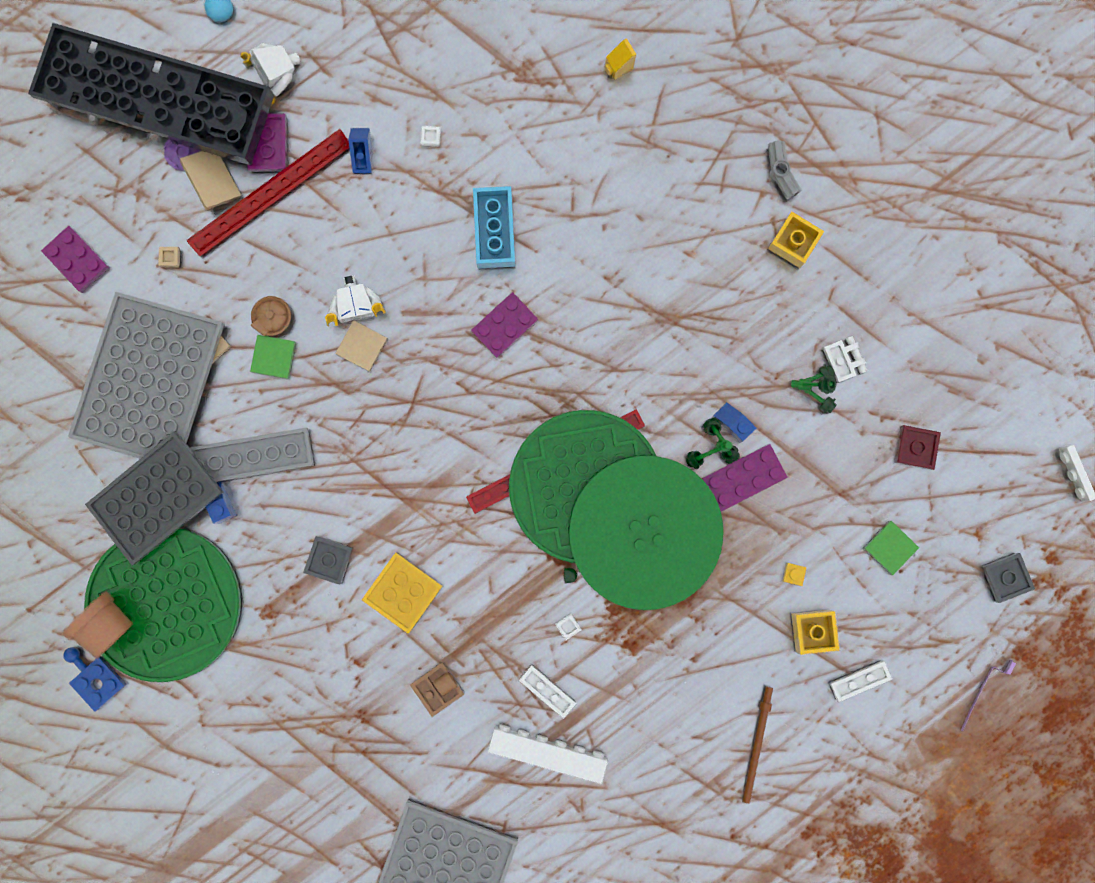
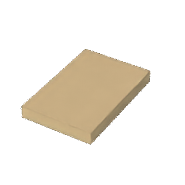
M201 151L180 158V163L205 210L241 198V194L221 156Z

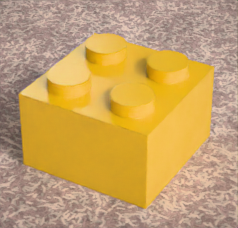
M791 212L768 249L801 268L824 231Z
M820 610L791 613L796 653L802 655L840 651L835 611Z

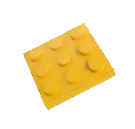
M395 552L364 595L362 601L409 634L443 585Z

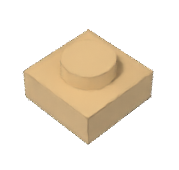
M159 247L158 266L180 267V248Z

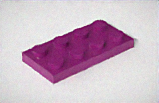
M768 444L702 479L714 494L722 512L788 477L771 444Z

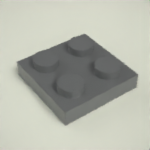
M315 536L303 573L341 585L353 548Z
M1015 553L982 566L997 603L1035 589L1021 553Z

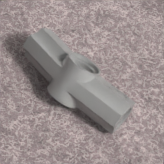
M780 140L769 143L770 176L777 182L786 200L790 199L802 190L790 171L785 141ZM776 168H782L784 174H779Z

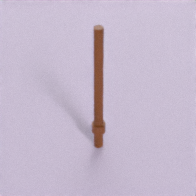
M768 686L765 687L763 701H760L759 709L761 711L742 802L750 804L768 712H771L772 707L770 702L773 688Z

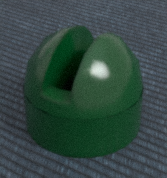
M564 568V583H573L577 579L576 570Z

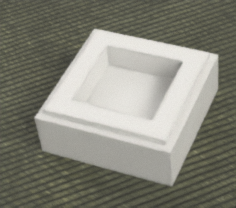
M422 126L421 146L440 147L441 127Z
M572 614L555 623L565 640L582 630Z

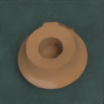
M276 296L261 298L255 303L251 311V327L263 336H274L282 333L288 327L291 320V311L288 304Z

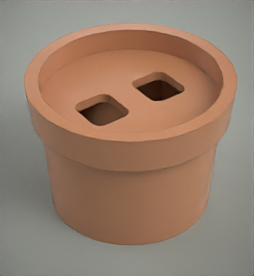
M106 591L91 603L61 635L69 641L73 640L98 659L133 623L113 602L114 598Z

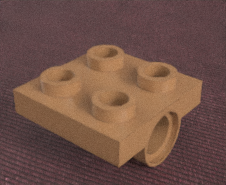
M443 662L410 684L431 717L465 694Z

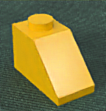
M627 38L606 56L604 68L608 75H612L614 80L634 69L636 53Z

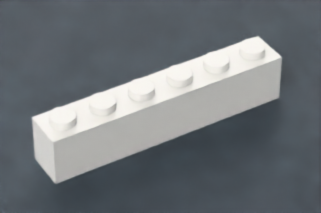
M501 724L499 727L495 726L488 750L492 754L602 784L608 763L607 757H604L605 754L602 752H586V749L581 746L575 745L572 748L563 741L556 740L554 743L548 741V738L545 736H529L527 731L518 730V732L510 730L509 726Z

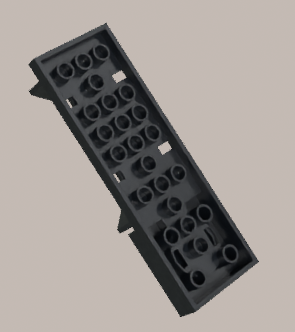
M52 23L28 92L31 97L48 102L56 110L63 108L76 110L169 138L175 145L181 144L248 165L252 164L274 98V93L269 86L56 23ZM91 42L98 43L94 54L88 52ZM156 60L162 62L158 73L152 71ZM137 114L143 115L141 123L135 122Z

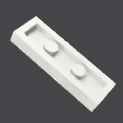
M1067 445L1059 448L1060 459L1068 469L1067 475L1074 483L1077 497L1081 499V502L1094 500L1095 492L1075 446Z
M882 660L830 682V686L836 700L840 702L892 680L885 661Z
M533 665L519 679L523 685L563 719L576 705L574 700Z

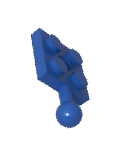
M70 647L64 651V660L74 663L81 671L69 684L94 712L100 709L126 685L101 656L87 666L79 658L80 652L77 648ZM94 679L102 681L101 689L94 687Z

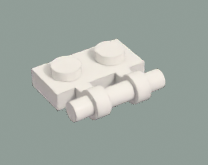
M853 336L846 338L848 343L846 347L841 340L823 348L828 363L833 368L837 383L856 376L854 370L856 367H858L860 374L867 371L866 361L861 357L858 349L860 348L859 344L855 342ZM850 351H851V353H852V355H853V358H854V360H855V362H852V363H851L850 358H849L848 353H847V352H850Z

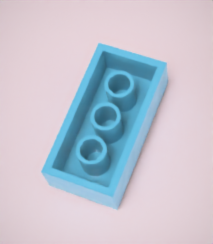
M511 186L473 188L477 268L515 267Z

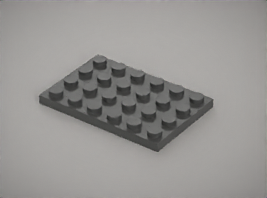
M173 431L85 505L130 564L135 565L224 492L180 435Z

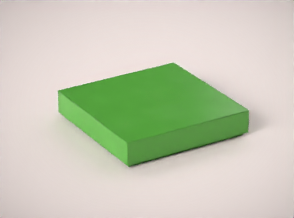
M257 335L250 372L289 379L296 342Z
M889 521L864 549L891 575H894L919 547L896 524Z

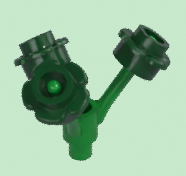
M823 364L822 367L818 368L819 374L815 376L792 380V388L804 390V392L822 403L819 409L824 411L823 414L826 412L831 413L837 404L834 403L835 398L832 399L828 396L824 400L812 391V387H818L825 394L835 391L836 380L833 377L835 373L831 365Z
M713 417L706 420L703 427L705 433L718 437L719 441L716 443V447L703 454L699 451L688 452L686 462L690 467L699 469L704 463L703 458L716 452H721L722 460H725L728 464L737 461L740 454L738 453V448L733 446L732 442L725 440L719 433L722 428L721 422Z

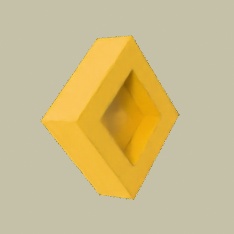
M786 563L782 581L803 586L807 567Z

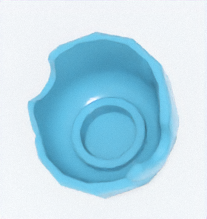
M205 0L204 3L207 17L214 22H225L231 18L234 11L231 0Z

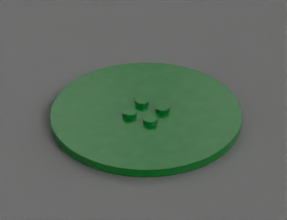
M595 410L570 411L545 421L530 433L522 443L510 471V502L520 528L532 543L545 553L557 559L575 563L569 541V525L572 510L580 492L593 476L616 461L634 456H656L652 446L640 431L630 423L606 412Z
M649 455L634 456L616 461L593 476L582 489L574 504L569 525L571 552L576 566L586 582L605 599L617 605L636 610L666 608L693 595L712 574L721 554L724 535L719 505L714 494L703 479L679 462Z
M182 528L178 529L135 565H131L116 544H114L95 565L85 592L84 610L104 592L108 591L114 598L113 602L133 623L102 656L122 673L148 682L181 680L211 665L230 643L240 616V589L230 562L211 541L195 532Z

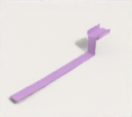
M1010 660L1003 673L1011 674L1016 663ZM992 666L989 673L987 674L969 710V713L966 717V720L962 726L961 731L964 730L975 703L977 702L993 668L996 667Z

